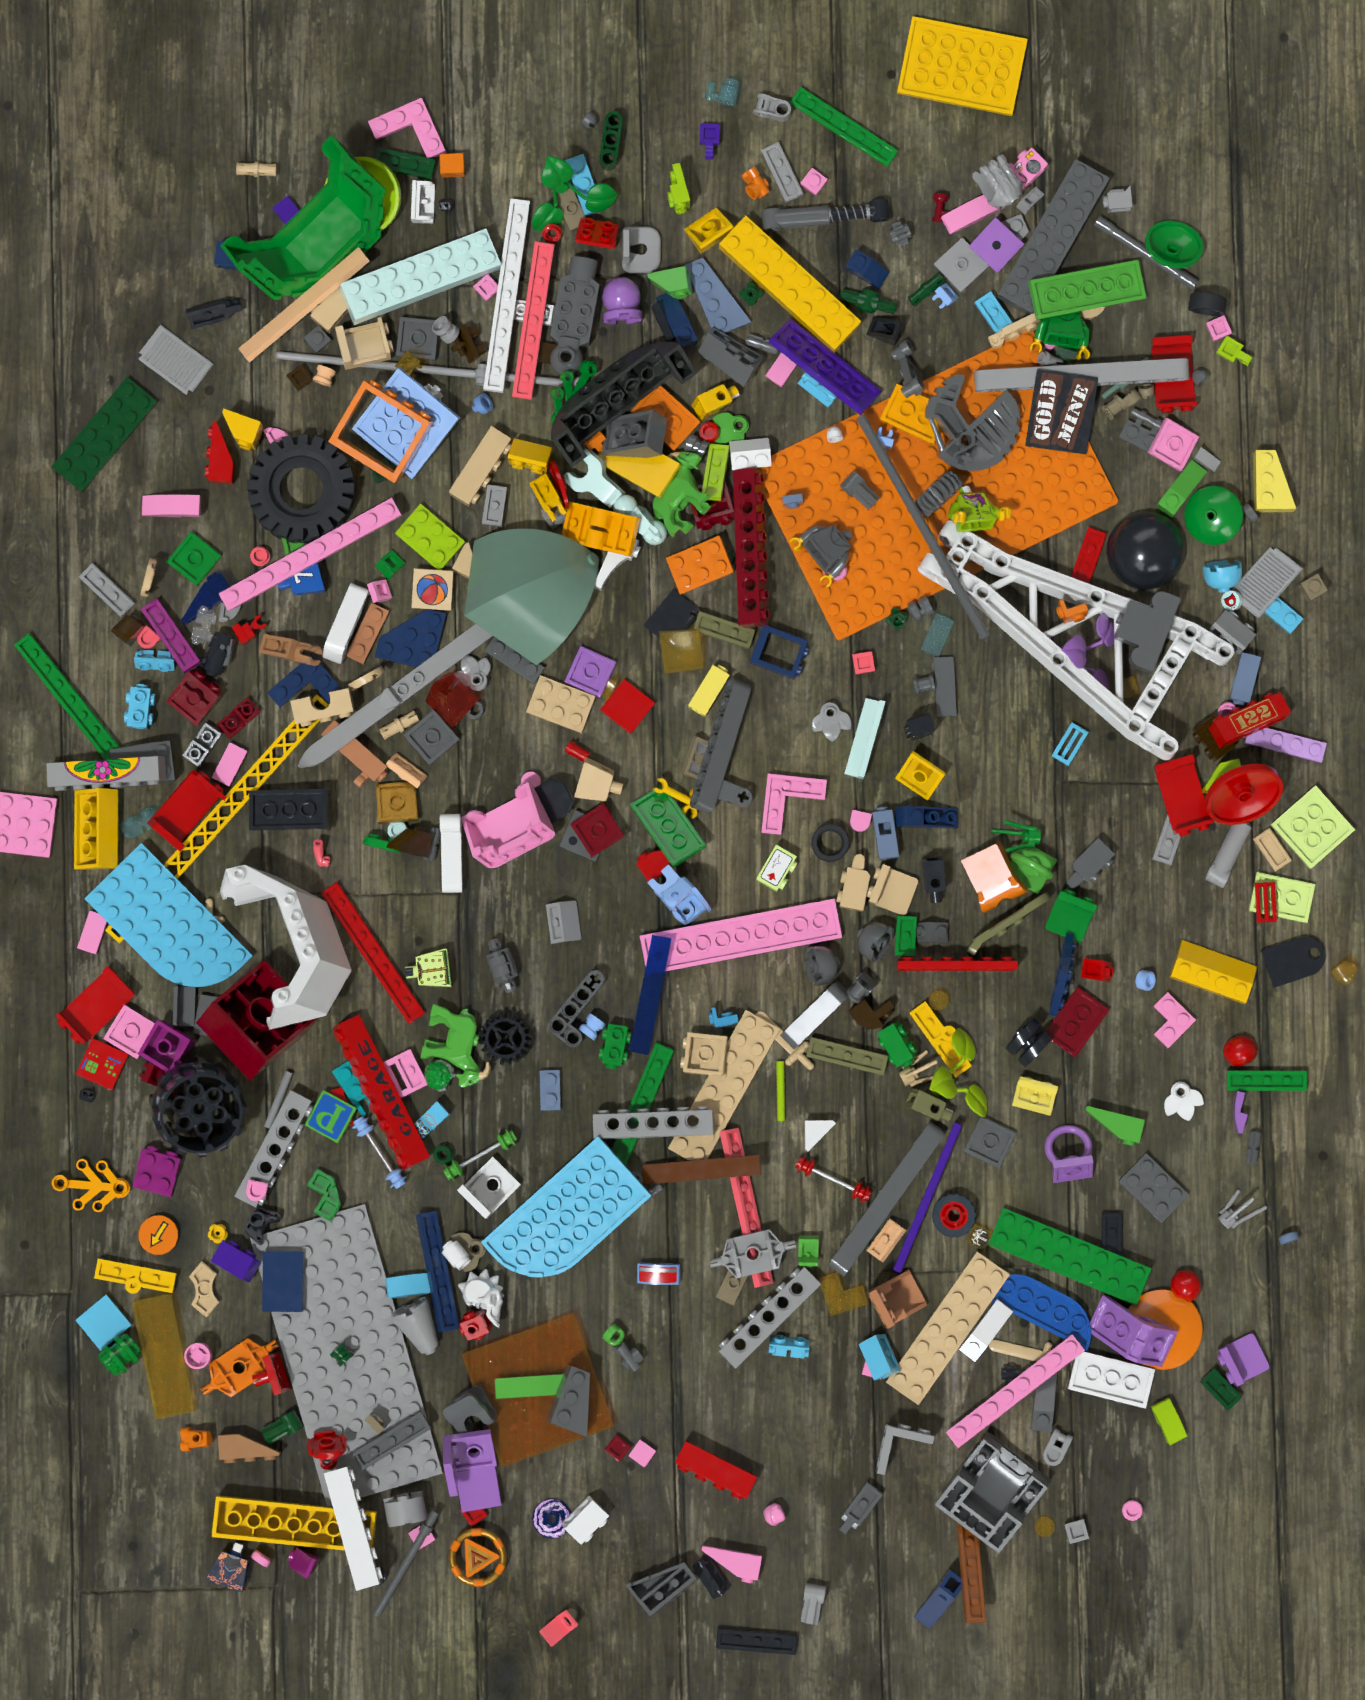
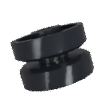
M1035 1017L1026 1026L1023 1025L1012 1037L1013 1040L1005 1048L1011 1055H1016L1023 1048L1024 1051L1018 1057V1061L1025 1068L1054 1038V1035L1048 1029L1043 1030L1038 1036L1035 1035L1041 1028V1023Z

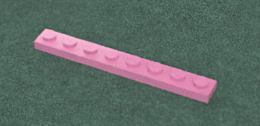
M1072 1334L946 1432L959 1449L1085 1350Z

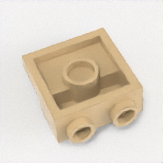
M687 1032V1037L683 1039L685 1057L682 1056L680 1064L683 1072L723 1077L728 1037Z

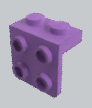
M1248 1334L1217 1349L1219 1353L1216 1355L1221 1366H1225L1227 1370L1225 1375L1229 1383L1234 1384V1386L1244 1384V1381L1269 1369V1364L1254 1334Z

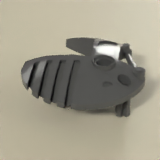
M956 374L942 382L945 385L943 388L937 387L934 390L938 394L936 397L930 396L924 416L926 419H929L934 432V438L939 449L937 456L940 460L960 470H984L1001 462L1004 459L1003 455L1010 453L1009 447L1015 445L1016 439L1014 437L1015 434H1019L1020 429L1017 425V420L1020 421L1018 405L1014 397L1005 390L978 418L968 425L956 407L965 376ZM934 419L949 439V441L945 445L941 435L938 432ZM963 435L967 438V444L965 446L961 443V437Z

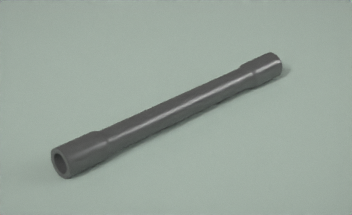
M1102 216L1095 222V227L1131 248L1191 290L1199 281L1181 269L1169 268L1156 262L1148 254L1144 245L1118 229Z

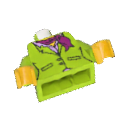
M969 486L960 488V495L951 504L948 512V517L955 523L957 532L992 529L997 518L1000 521L1004 520V517L1011 518V509L1009 507H996L986 498L984 493H972Z

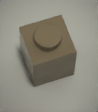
M1319 574L1312 576L1298 586L1308 603L1328 591Z

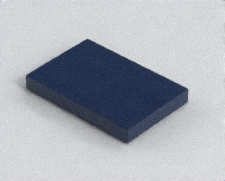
M263 1251L262 1312H303V1252Z

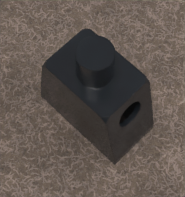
M941 856L922 858L924 889L926 893H930V903L942 902L941 891H946L944 860ZM933 879H938V883L936 885L931 884V881Z

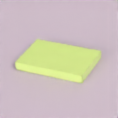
M1256 872L1254 883L1275 882L1277 917L1308 923L1315 884ZM1253 886L1249 911L1256 913L1255 887ZM1259 887L1261 914H1264L1263 887ZM1267 887L1269 916H1272L1270 887Z

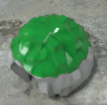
M442 1059L431 1062L425 1068L424 1078L427 1085L439 1092L446 1091L449 1087L448 1083L455 1077L454 1068Z

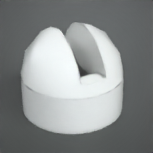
M834 426L828 429V442L835 443L843 439L840 428Z

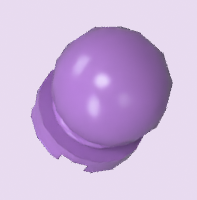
M626 277L614 278L609 281L602 295L603 304L608 312L603 314L604 323L617 325V321H626V324L641 322L642 311L637 310L641 300L639 287Z

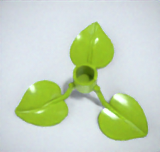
M957 1028L952 1035V1046L955 1052L961 1056V1060L950 1070L944 1066L939 1067L932 1078L930 1090L935 1096L939 1097L942 1095L947 1099L954 1098L957 1092H965V1100L971 1110L981 1117H987L988 1104L984 1091L975 1084L970 1085L969 1089H957L951 1073L963 1064L966 1059L969 1061L974 1060L976 1054L975 1045L971 1037L964 1030Z

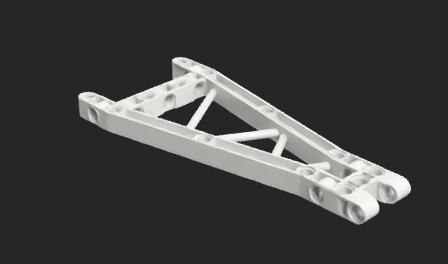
M950 520L946 521L938 534V538L946 547L951 549L946 558L972 604L980 609L1123 736L1163 760L1171 759L1178 750V742L1166 734L1165 731L1149 723L1151 717L1191 650L1217 665L1224 666L1234 655L1233 646L1196 623L1174 616L1166 637L1172 640L1173 643L1135 707L1131 710L1123 703L1122 642L1114 639L1115 695H1113L1084 668H1076L1069 657L1061 651L1062 649L1049 639L1080 622L1075 623L1071 621L1065 624L1063 622L1045 632H1041L1038 629L1037 591L1075 605L1086 603L1089 610L1084 620L1098 613L1106 614L1114 619V635L1118 624L1115 623L1119 612L1123 613L1126 604L1131 599L1007 554L971 531L957 532L955 523ZM967 541L971 546H965L962 542ZM927 553L920 563L918 571L955 594L934 555ZM953 557L960 558L961 562L955 561ZM968 560H973L983 566L984 570L1002 577V579L988 585L963 568ZM1000 561L1004 564V566L1001 567L996 562ZM1011 582L1029 587L1030 621L995 590ZM977 593H983L985 598L979 597ZM1091 596L1097 597L1099 601H1093ZM1185 631L1191 632L1193 637L1188 636ZM1219 651L1225 652L1227 657H1223ZM1053 659L1060 660L1061 664H1056ZM1167 662L1172 663L1175 668L1169 667ZM1148 694H1153L1156 699H1151ZM1129 725L1135 726L1137 731L1131 730ZM1164 746H1169L1172 751H1166Z

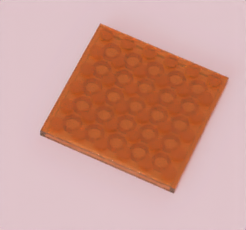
M574 1313L461 1354L472 1386L481 1385L497 1411V1420L487 1425V1428L491 1429L494 1448L501 1467L586 1436L546 1422L555 1395L496 1399L495 1378L564 1374L567 1365L589 1372L587 1436L615 1427Z

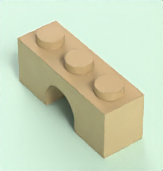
M350 688L329 692L330 704L324 710L314 706L312 696L290 701L295 724L300 723L301 727L312 725V720L320 719V723L331 721V716L339 715L340 718L351 716V712L355 711Z

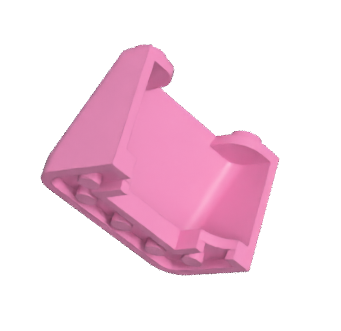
M529 782L520 784L515 790L517 798L486 814L481 811L471 810L461 817L472 856L488 868L499 867L551 840L555 836L550 819L534 787Z

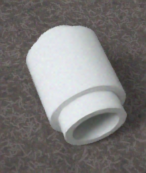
M450 1240L443 1246L442 1254L454 1268L461 1270L471 1262L469 1254L458 1241L453 1242Z

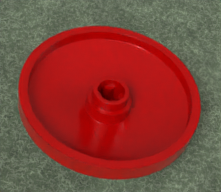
M1264 764L1243 765L1226 772L1215 780L1206 793L1205 806L1210 817L1218 823L1225 825L1248 823L1265 815L1278 803L1283 793V783L1278 772L1270 766Z

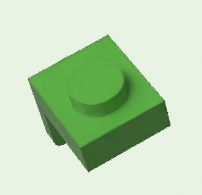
M799 1235V1266L806 1268L818 1266L819 1236Z

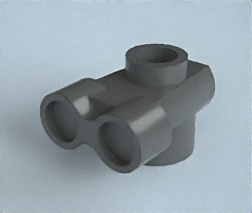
M624 1342L613 1346L615 1352L622 1358L620 1363L626 1370L631 1369L634 1372L640 1368L639 1363L644 1358L635 1347L629 1351Z

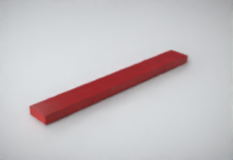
M338 882L322 891V896L407 1023L410 1024L424 1015L425 1012Z

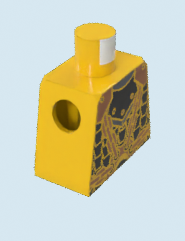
M722 384L698 395L691 406L699 420L703 422L729 408L733 402L732 399L739 396V391L735 385L726 389L725 385Z

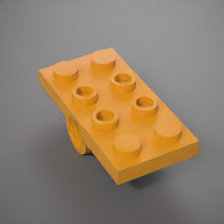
M569 502L562 536L570 538L583 546L632 557L641 518Z

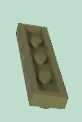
M813 1037L810 1039L806 1055L809 1058L883 1076L888 1059L886 1055Z

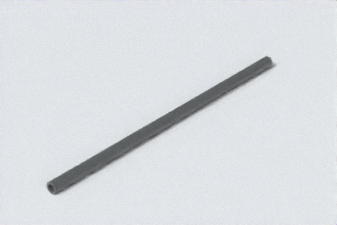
M866 415L859 416L857 418L859 425L981 640L988 638L990 634Z

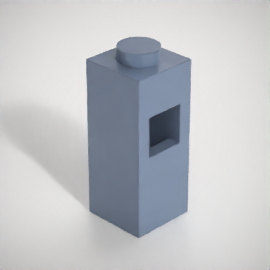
M1243 652L1239 656L1229 700L1233 701V704L1236 706L1244 707V704H1248L1251 700L1261 660L1259 656Z
M887 807L876 808V812H872L878 859L881 861L899 858L893 812L888 810Z

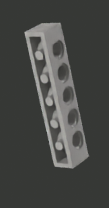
M290 1090L236 1192V1198L256 1208L258 1205L262 1206L267 1195L260 1201H252L248 1198L246 1194L248 1179H258L261 1182L269 1183L268 1187L272 1188L277 1179L274 1176L277 1169L281 1170L284 1166L286 1152L290 1153L293 1149L295 1135H300L305 1125L302 1123L305 1116L309 1117L314 1108L312 1106L313 1101ZM292 1109L299 1111L300 1115L296 1120H291L289 1117V1112ZM284 1126L290 1129V1135L287 1138L280 1136V1129ZM274 1144H278L281 1148L280 1154L276 1156L272 1155L270 1151L271 1146ZM264 1162H269L272 1166L269 1173H263L261 1170V1165Z
M707 1106L697 1107V1111H689V1107H679L677 1111L669 1112V1108H657V1112H649V1109H637V1113H629V1110H617V1114H609V1110L597 1111L598 1114H593L594 1139L598 1136L601 1139L714 1135V1112L709 1110ZM691 1116H697L699 1119L695 1127H691L688 1124V1119ZM652 1117H656L659 1120L656 1128H650L648 1125V1121ZM671 1117L678 1118L679 1123L676 1127L672 1128L668 1125V1120ZM632 1118H637L639 1121L636 1129H630L628 1126L629 1120ZM612 1119L619 1121V1126L615 1130H611L608 1125Z
M805 1267L801 1270L797 1268L790 1275L792 1279L787 1284L783 1282L777 1287L776 1291L778 1293L773 1298L769 1295L761 1303L764 1307L759 1312L755 1309L747 1317L750 1321L745 1326L740 1324L733 1331L735 1335L730 1340L726 1338L719 1345L721 1349L718 1352L734 1369L821 1285ZM793 1283H799L802 1286L800 1294L792 1292L791 1286ZM779 1297L787 1299L788 1305L786 1308H780L777 1305ZM765 1311L773 1313L774 1318L771 1322L763 1320V1313ZM751 1325L758 1326L759 1334L757 1336L749 1334L748 1329ZM737 1339H742L745 1342V1348L741 1351L734 1347V1342Z

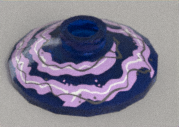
M546 1499L535 1508L532 1517L533 1525L543 1537L559 1538L567 1533L561 1523L571 1514V1510L561 1500ZM550 1515L556 1517L554 1523L549 1522L548 1517Z

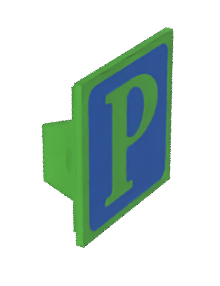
M323 1090L305 1126L339 1143L349 1127L357 1108Z

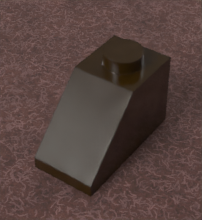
M126 615L112 628L111 632L131 647L144 628L141 625L143 621L135 615L132 617Z
M415 826L414 830L405 829L391 840L386 848L429 858L434 835L426 833L427 829Z

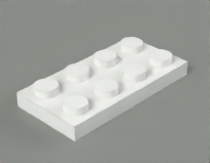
M1083 1352L1074 1360L1068 1389L1146 1409L1155 1369Z

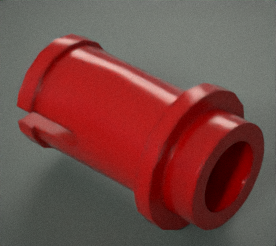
M570 741L564 752L567 753V756L570 754L584 763L585 757L588 758L591 752L576 745L575 741Z

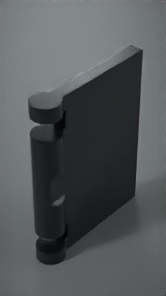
M672 589L643 626L673 649L675 645L669 641L672 637L678 642L696 620L691 615L692 611L694 610L697 614L699 611H702Z

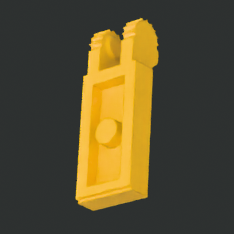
M546 473L529 483L542 508L547 512L552 522L556 520L555 514L551 511L555 506H558L561 514L565 515L567 513L562 505V500Z

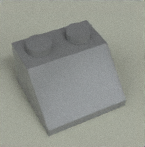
M1225 610L1209 631L1231 644L1234 652L1240 655L1256 636L1253 633L1255 630L1247 623L1242 624L1238 620L1239 616L1231 610L1229 612Z

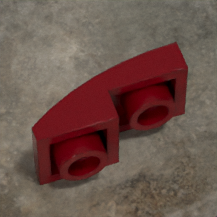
M247 697L233 708L232 712L220 720L217 726L230 740L260 714L261 711Z

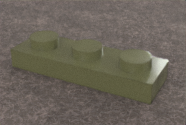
M700 611L693 628L695 632L748 650L755 633L754 629L744 628L736 623Z

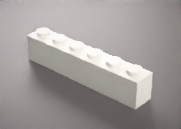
M349 1466L325 1472L326 1484L355 1589L357 1591L381 1583L380 1579H383L381 1568L376 1567L375 1559H378L375 1547L371 1548L369 1540H372L370 1529L365 1528L364 1520H367L364 1508L360 1509L358 1501H361L359 1489L354 1488L353 1481H356L353 1469L349 1470Z

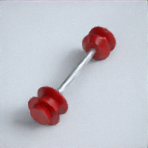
M806 1155L804 1158H799L795 1166L798 1169L797 1173L803 1171L805 1172V1177L809 1176L811 1172L817 1173L852 1190V1200L859 1198L861 1204L863 1200L868 1201L872 1192L869 1190L870 1186L864 1188L862 1187V1182H859L853 1187L815 1169L814 1159L808 1161L806 1160Z

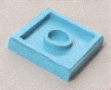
M107 1294L75 1320L100 1351H102L101 1347L104 1345L108 1346L113 1341L112 1338L115 1335L120 1336L132 1325Z

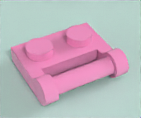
M411 1049L383 1062L401 1098L427 1086L424 1075ZM396 1064L407 1089H401L390 1067L391 1065Z

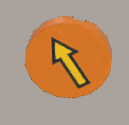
M163 1215L152 1216L146 1219L139 1229L141 1246L147 1252L154 1255H163L170 1252L176 1246L179 1238L176 1224L170 1218Z

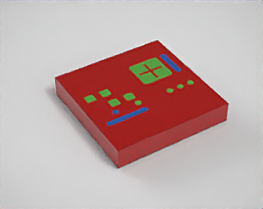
M92 1038L76 1075L113 1091L129 1054Z

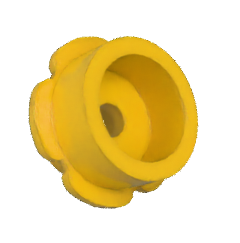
M213 1224L209 1228L208 1237L214 1243H221L228 1236L226 1227L222 1224Z

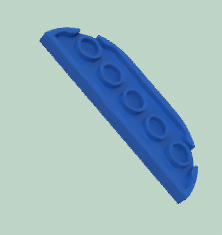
M1009 1275L991 1303L994 1304L997 1299L1013 1310V1314L1064 1340L1073 1334L1083 1349L1087 1351L1091 1339V1327L1084 1309L1075 1300L1028 1276Z

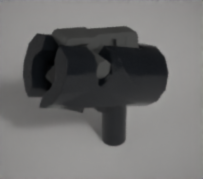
M215 631L208 645L210 647L209 651L204 657H198L201 662L198 665H204L205 674L217 678L218 674L222 675L224 666L230 665L235 643L234 637Z

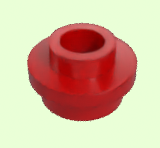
M550 223L543 228L542 236L545 241L556 243L560 240L562 231L557 224ZM554 230L556 234L550 235L548 232Z

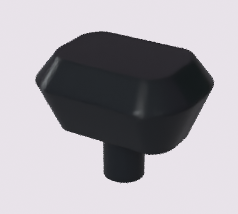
M441 199L438 202V208L440 211H452L453 202L450 199Z
M83 1089L80 1091L79 1098L91 1103L95 1099V1093Z

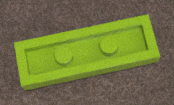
M709 445L702 492L711 496L709 500L721 501L730 451L729 445Z

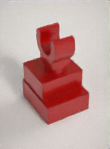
M261 615L256 616L251 624L246 623L240 626L237 623L232 626V630L242 646L256 638L253 631L257 629L262 630L267 627L266 623L263 625L257 624V621L262 618Z

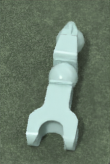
M585 449L584 452L587 457L583 460L588 465L587 475L580 477L574 472H567L563 476L565 482L576 492H591L609 508H613V511L616 513L641 518L637 532L643 535L647 543L651 545L661 544L667 537V530L664 524L654 520V517L646 508L637 506L636 500L632 496L626 495L607 476L605 461L592 450Z

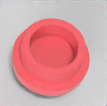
M259 546L252 550L250 558L256 566H264L270 560V553L265 547Z

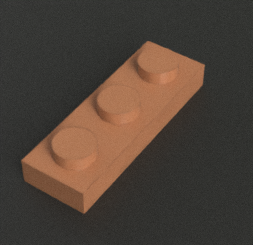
M371 603L345 655L346 657L364 665L388 617V610Z

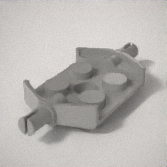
M770 1229L727 1239L723 1255L720 1258L709 1260V1263L718 1262L710 1264V1267L725 1266L735 1278L778 1269L783 1252L796 1248V1245L788 1246L794 1244L795 1240L784 1243L780 1242ZM750 1248L758 1250L759 1255L757 1259L751 1260L747 1257V1251Z

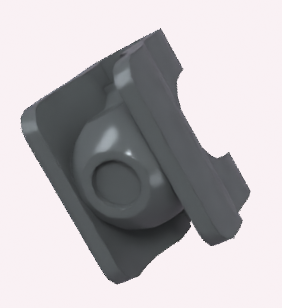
M475 1385L452 1398L450 1405L443 1410L444 1417L454 1426L458 1434L474 1432V1424L470 1416L478 1417L487 1425L494 1423L498 1417L496 1409L481 1385Z

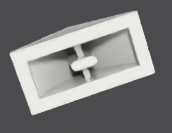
M833 1120L805 1121V1150L808 1152L836 1123Z

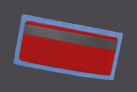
M640 1262L637 1264V1283L679 1285L680 1264Z

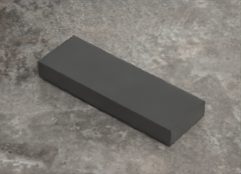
M954 657L934 658L936 717L957 716Z

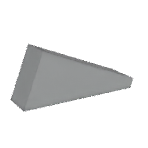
M1035 186L1021 199L1016 207L1025 215L1044 196V193Z
M1202 447L1193 459L1215 472L1221 462Z

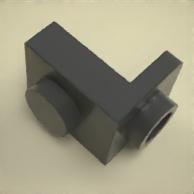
M917 923V942L948 943V923Z

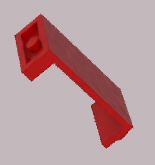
M1192 335L1155 337L1151 340L1152 360L1185 358L1189 362V380L1154 383L1156 411H1161L1162 414L1173 413V410L1181 409V412H1191L1193 408L1197 407L1194 381L1192 380Z
M1193 754L1153 767L1173 834H1179L1180 837L1190 835V830L1197 828L1199 832L1210 829V825L1214 823L1205 806V798L1194 766L1195 759Z
M194 769L147 822L151 828L180 852L185 847L182 840L219 797L224 801L227 798L222 794L224 790L218 784H210L208 782L210 778L204 772L200 771L198 773Z
M109 966L102 970L103 973L61 1013L55 1015L58 1018L56 1022L64 1030L68 1028L71 1031L70 1037L77 1044L81 1042L85 1045L120 1012L124 1005H127L137 996Z

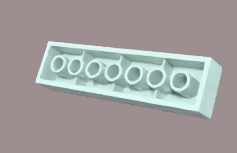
M483 229L340 284L339 290L352 322L356 325L500 270L501 262L487 229Z

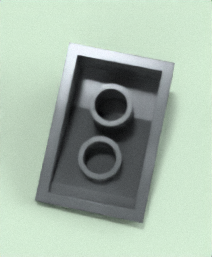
M654 410L619 416L606 426L604 436L606 439L603 442L602 455L637 458L661 456L667 418Z
M170 741L146 743L109 750L110 759L164 756L166 780L159 781V784L172 783L175 780ZM141 782V786H147V782ZM122 783V787H114V789L138 786H129V783Z

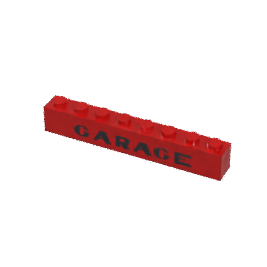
M360 1015L333 1028L334 1037L340 1042L343 1048V1055L349 1060L352 1066V1073L361 1084L362 1093L369 1099L370 1109L376 1114L379 1120V1127L385 1132L388 1145L394 1150L399 1166L406 1170L428 1159L430 1155Z

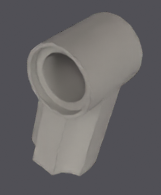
M806 1583L801 1622L818 1625L826 1586Z

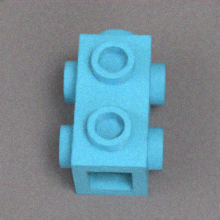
M136 684V687H131L130 692L127 691L126 703H129L128 711H125L124 723H127L128 728L149 730V725L153 724V713H150L151 706L155 704V694H152L153 691L148 688V685Z

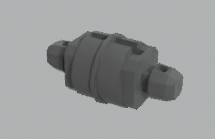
M498 938L488 941V946L492 953L486 955L490 968L489 971H491L495 983L503 982L504 985L502 986L506 993L516 991V984L512 978L519 975L509 948L502 949V944Z

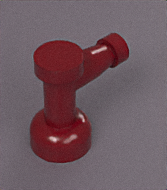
M933 193L932 199L936 202L932 222L943 223L941 217L949 212L943 211V205L948 201L949 195Z

